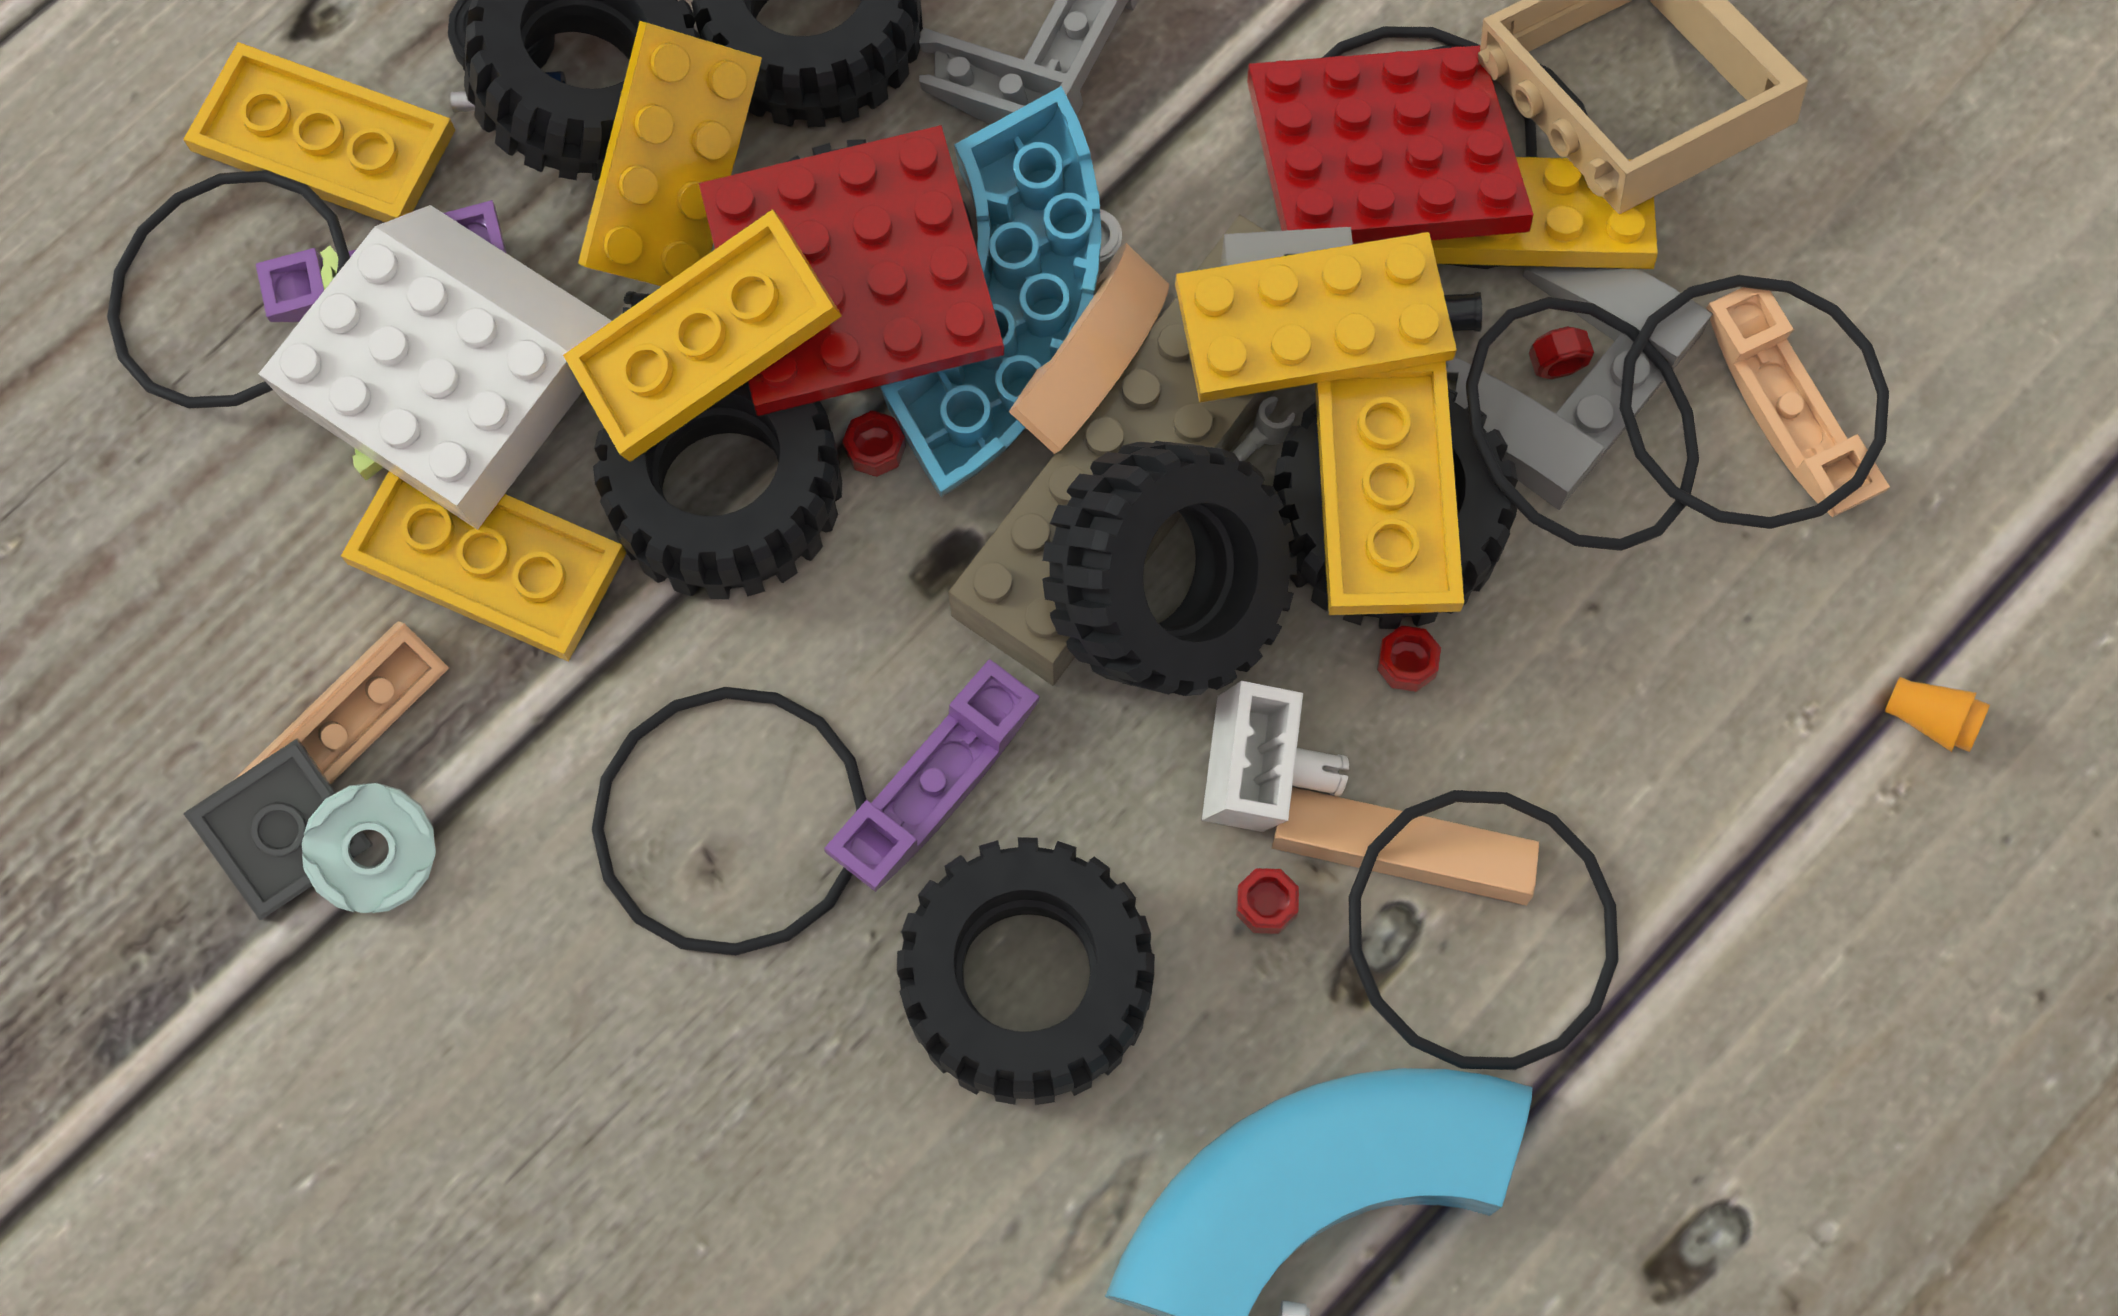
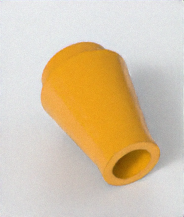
M1899 677L1885 712L1903 720L1951 752L1954 746L1970 752L1990 704L1975 699L1977 692L1913 682Z

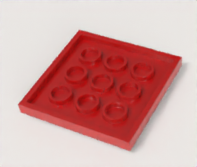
M1480 45L1250 63L1248 65L1247 83L1281 230L1351 227L1353 244L1426 232L1430 233L1431 240L1530 232L1534 214L1491 75L1479 63L1478 52H1480Z
M942 125L699 183L715 249L773 209L783 220L842 317L748 381L757 416L1004 355L1002 336Z

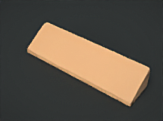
M396 622L236 778L298 738L326 779L332 784L449 667L405 623Z
M1292 787L1288 821L1276 826L1272 849L1360 868L1368 846L1403 811ZM1420 816L1412 819L1378 853L1372 871L1527 906L1534 896L1539 841Z

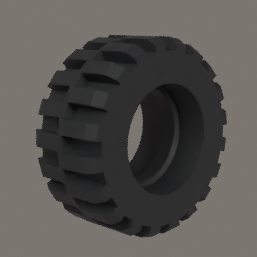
M472 0L468 10L463 70L465 71L464 88L467 100L475 106L474 117L484 131L490 133L496 130L495 144L511 156L517 151L525 156L524 165L539 172H543L545 166L559 170L558 178L577 180L578 173H592V179L594 181L599 180L624 81L613 86L594 89L567 85L543 72L531 59L527 50L545 37L558 33L577 32L604 39L617 47L630 61L640 21L700 39V34L694 29L695 17L689 3L685 0Z
M693 0L691 2L700 39L762 57L748 112L757 117H763L766 111L772 113L774 123L786 126H793L795 120H807L808 128L826 127L825 119L840 116L842 123L858 118V109L867 104L871 109H875L888 99L887 87L889 85L896 89L903 84L910 74L908 63L911 64L917 60L920 50V32L923 29L920 0H860L861 3L855 12L841 25L827 32L811 36H791L778 33L756 20L759 12L769 0Z
M747 381L631 462L619 454L605 428L598 431L594 449L600 461L593 466L594 481L601 496L600 503L629 558L631 560H638L643 572L657 583L669 578L676 592L693 596L696 594L698 586L705 587L710 599H729L730 589L744 587L747 597L765 592L762 581L776 575L779 581L784 583L796 575L798 572L795 561L800 556L812 561L823 547L819 533L821 531L827 533L833 530L838 517L835 501L842 498V477L834 435L831 432L828 415L820 401L757 416ZM726 433L746 435L768 445L777 456L778 467L769 486L756 500L735 512L718 516L691 514L674 507L664 497L663 483L671 464L683 450L703 438Z
M1448 388L1465 605L1471 592H1479L1490 578L1511 534L1510 529L1516 518L1517 507L1493 483L1471 436L1468 407L1464 409L1455 403L1458 392ZM1315 401L1303 412L1301 426H1292L1283 442L1281 457L1277 459L1273 487L1284 505L1278 511L1280 517L1289 518L1295 538L1288 542L1290 554L1297 556V575H1290V579L1297 588L1309 583L1314 588L1311 601L1327 611L1328 594ZM1481 411L1484 435L1504 477L1516 487L1518 478L1515 463L1510 460L1502 461L1508 445L1499 430L1493 429L1488 433L1483 426L1487 415ZM1438 612L1344 615L1343 620L1361 626L1363 617L1370 616L1379 618V629H1397L1400 626L1402 617L1411 616L1413 624L1418 627L1435 622Z
M1155 441L1154 443L1135 442L1123 445L1118 453H1105L1092 462L1090 469L1093 475L1079 474L1066 491L1071 496V499L1067 505H1057L1050 522L1051 525L1056 526L1053 541H1045L1042 560L1050 562V577H1045L1042 581L1045 600L1055 602L1056 609L1050 612V618L1057 633L1070 637L1066 641L1067 648L1079 662L1090 664L1094 673L1109 680L1122 682L1123 684L1168 695L1174 693L1182 696L1201 695L1208 688L1218 690L1233 683L1237 678L1235 670L1248 672L1263 657L1259 651L1262 645L1273 644L1282 629V626L1277 624L1281 612H1288L1290 610L1294 593L1288 592L1290 575H1297V556L1290 554L1288 542L1295 539L1290 520L1286 517H1280L1278 512L1284 507L1282 500L1273 486L1262 485L1265 481L1264 476L1250 462L1239 461L1235 453L1221 448ZM1179 511L1187 522L1193 536L1196 555L1195 571L1189 591L1181 605L1167 619L1158 623L1148 606L1143 581L1144 564L1154 535L1171 515Z
M1018 837V847L1000 850L998 840L979 846L980 856L966 862L965 858L960 855L945 865L946 876L938 884L929 880L918 894L920 905L917 911L907 914L901 931L904 939L902 950L897 951V974L901 988L899 992L909 1024L918 1043L922 1044L930 1060L943 1074L946 1072L950 1073L958 1079L959 1086L976 1095L979 1091L994 1095L996 1102L1014 1105L1016 1104V1099H1035V1105L1055 1102V1096L1069 1091L1075 1096L1091 1088L1092 1081L1103 1073L1109 1075L1120 1065L1123 1054L1130 1045H1135L1143 1029L1147 1010L1150 1007L1155 954H1152L1151 932L1146 916L1139 915L1135 907L1136 897L1126 883L1122 882L1117 885L1110 878L1109 866L1095 856L1089 862L1076 857L1075 846L1057 841L1054 850L1038 847V838ZM1017 915L1044 916L1067 926L1082 942L1090 966L1088 987L1076 1010L1060 1023L1036 1031H1014L991 1023L974 1007L964 985V963L972 942L992 924Z

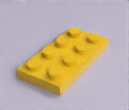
M639 22L578 264L614 275L663 286L711 252L713 239L699 183L732 174L762 57L647 22Z
M237 42L183 140L190 151L246 172L267 170L308 185L322 200L382 222H387L413 212L447 148L455 128L448 117Z
M1516 157L1534 214L1530 232L1431 240L1437 264L1654 269L1658 254L1654 197L1618 214L1602 196H1596L1590 190L1584 176L1568 158Z
M772 209L563 356L617 451L631 462L842 317L783 220Z
M1429 232L1176 274L1175 286L1199 403L1450 361L1454 359L1457 351Z
M1446 361L1315 383L1329 615L1461 612L1464 605Z
M389 471L342 552L341 557L352 567L569 662L627 553L620 543L504 494L477 530Z

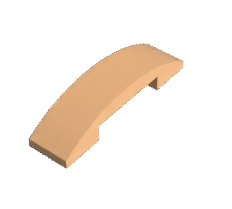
M1127 243L1119 247L1098 278L1095 289L1097 291L1053 358L1036 370L1009 410V413L1054 454L1062 450L1118 381L1148 336L1166 300L1169 283Z
M1742 287L1708 304L1706 309L1713 313L1710 318L1712 328L1730 372L1758 425L1793 476L1819 504L1853 478L1868 450L1858 434L1847 438L1787 340L1794 329L1771 291ZM1876 463L1871 468L1863 485L1827 512L1831 517L1880 495L1890 488Z

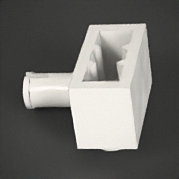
M1240 681L1217 696L1202 821L1264 832L1288 821L1292 786L1327 792L1334 796H1340L1343 793L1348 776L1340 775L1338 771L1339 769L1349 770L1347 756L1297 748L1303 693Z

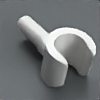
M1269 397L1260 404L1254 420L1253 430L1232 452L1235 453L1239 461H1245L1256 449H1260L1264 444L1278 445L1284 442L1292 427L1295 413L1289 415L1287 420L1282 423H1274L1268 420V417L1276 407L1277 397Z

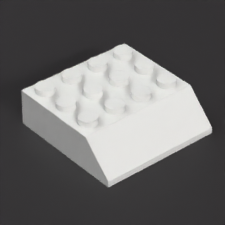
M429 205L374 226L259 372V375L283 401L478 530L583 391L563 355L610 323L611 320Z

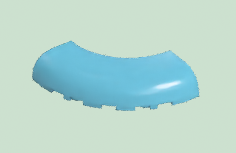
M1062 86L954 144L960 174L971 194L976 209L978 227L977 252L1002 336L1004 355L880 387L888 410L897 421L907 443L941 498L975 477L1005 452L1026 429L1009 413V410L1036 370L1053 358L1094 297L1099 275L1102 237L1099 191L1097 189L1091 153L1082 127Z
M1397 1068L1357 1073L1314 1084L1275 1100L1240 1120L1213 1140L1170 1181L1143 1217L1123 1252L1105 1297L1156 1316H1248L1263 1287L1293 1252L1330 1227L1364 1212L1394 1205H1441L1467 1209L1490 1216L1503 1206L1529 1115L1532 1087L1490 1075L1450 1069Z

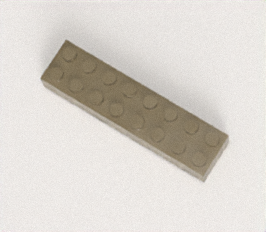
M1239 214L1225 234L1267 231ZM1224 235L1197 270L1221 267ZM1176 296L1154 324L1140 349L1103 401L1062 450L1053 455L948 591L951 616L1054 686L1075 656L1067 648L1066 641L1070 637L1059 635L1050 618V612L1054 611L1056 606L1054 601L1045 600L1042 581L1043 578L1050 577V562L1042 560L1045 541L1052 542L1056 526L1051 525L1050 522L1057 505H1067L1071 499V496L1066 492L1068 487L1079 474L1093 475L1090 466L1094 460L1107 452L1118 453L1123 445L1135 442L1154 443L1155 441L1202 445L1204 447L1221 448L1230 452L1256 417L1260 404L1263 400L1271 397L1275 390L1199 403L1178 296ZM1179 511L1171 515L1154 535L1147 551L1145 564L1182 516Z

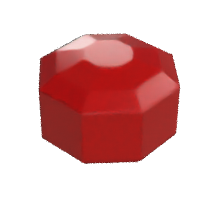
M1569 326L1551 330L1537 338L1529 351V357L1536 376L1551 380L1572 375L1588 366L1594 354L1587 331Z
M872 410L850 420L843 439L844 450L854 470L876 477L899 467L906 448L905 437L895 418Z
M1401 625L1382 639L1377 670L1391 688L1417 692L1435 679L1439 670L1441 647L1427 629Z
M1256 868L1237 887L1236 916L1253 933L1279 934L1298 915L1299 886L1282 869Z

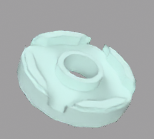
M379 783L349 785L327 797L308 819L302 840L303 868L316 892L337 908L360 913L390 911L412 899L429 878L436 854L434 829L422 806L401 789ZM375 830L386 838L389 852L382 863L367 867L360 865L353 859L350 854V842L352 837L360 831Z

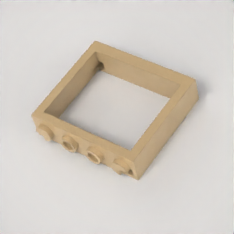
M1521 0L1483 19L1478 59L1480 65L1491 75L1492 80H1497L1511 95L1519 112L1524 117L1531 118L1548 136L1555 152L1561 157H1567L1581 172L1590 190L1596 196H1602L1618 214H1621L1797 123L1808 80L1728 0L1649 1L1747 101L1630 161L1529 52L1632 0Z

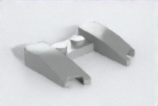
M1056 0L1024 60L923 28L920 33V47L922 52L935 54V76L929 74L919 75L921 88L923 91L991 125L1062 86L1073 110L1078 115L1083 106L1080 90L1123 9L1134 10L1139 0Z
M1527 266L1523 273L1524 278L1551 297L1594 303L1635 326L1639 331H1641L1650 315L1680 294L1673 287L1640 269ZM1690 300L1658 323L1648 341L1670 363L1674 370L1703 334L1713 313ZM1582 313L1575 314L1614 340V343L1556 413L1482 371L1478 383L1480 410L1487 415L1483 428L1487 433L1493 429L1499 430L1508 445L1502 461L1510 460L1515 463L1518 481L1558 510L1564 506L1626 429L1619 407L1624 358L1634 342L1627 335L1589 314ZM1641 352L1635 364L1631 405L1635 417L1665 381L1661 371L1643 352ZM1455 356L1453 360L1448 361L1446 364L1447 379L1457 381L1455 392H1458L1455 403L1466 409L1468 407L1466 381L1471 364Z

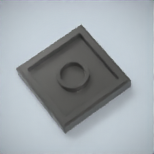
M297 738L183 814L258 919L262 920L313 886L303 868V835L308 819L327 797L335 794L336 791ZM364 831L358 832L351 839L350 854L353 858L373 845Z

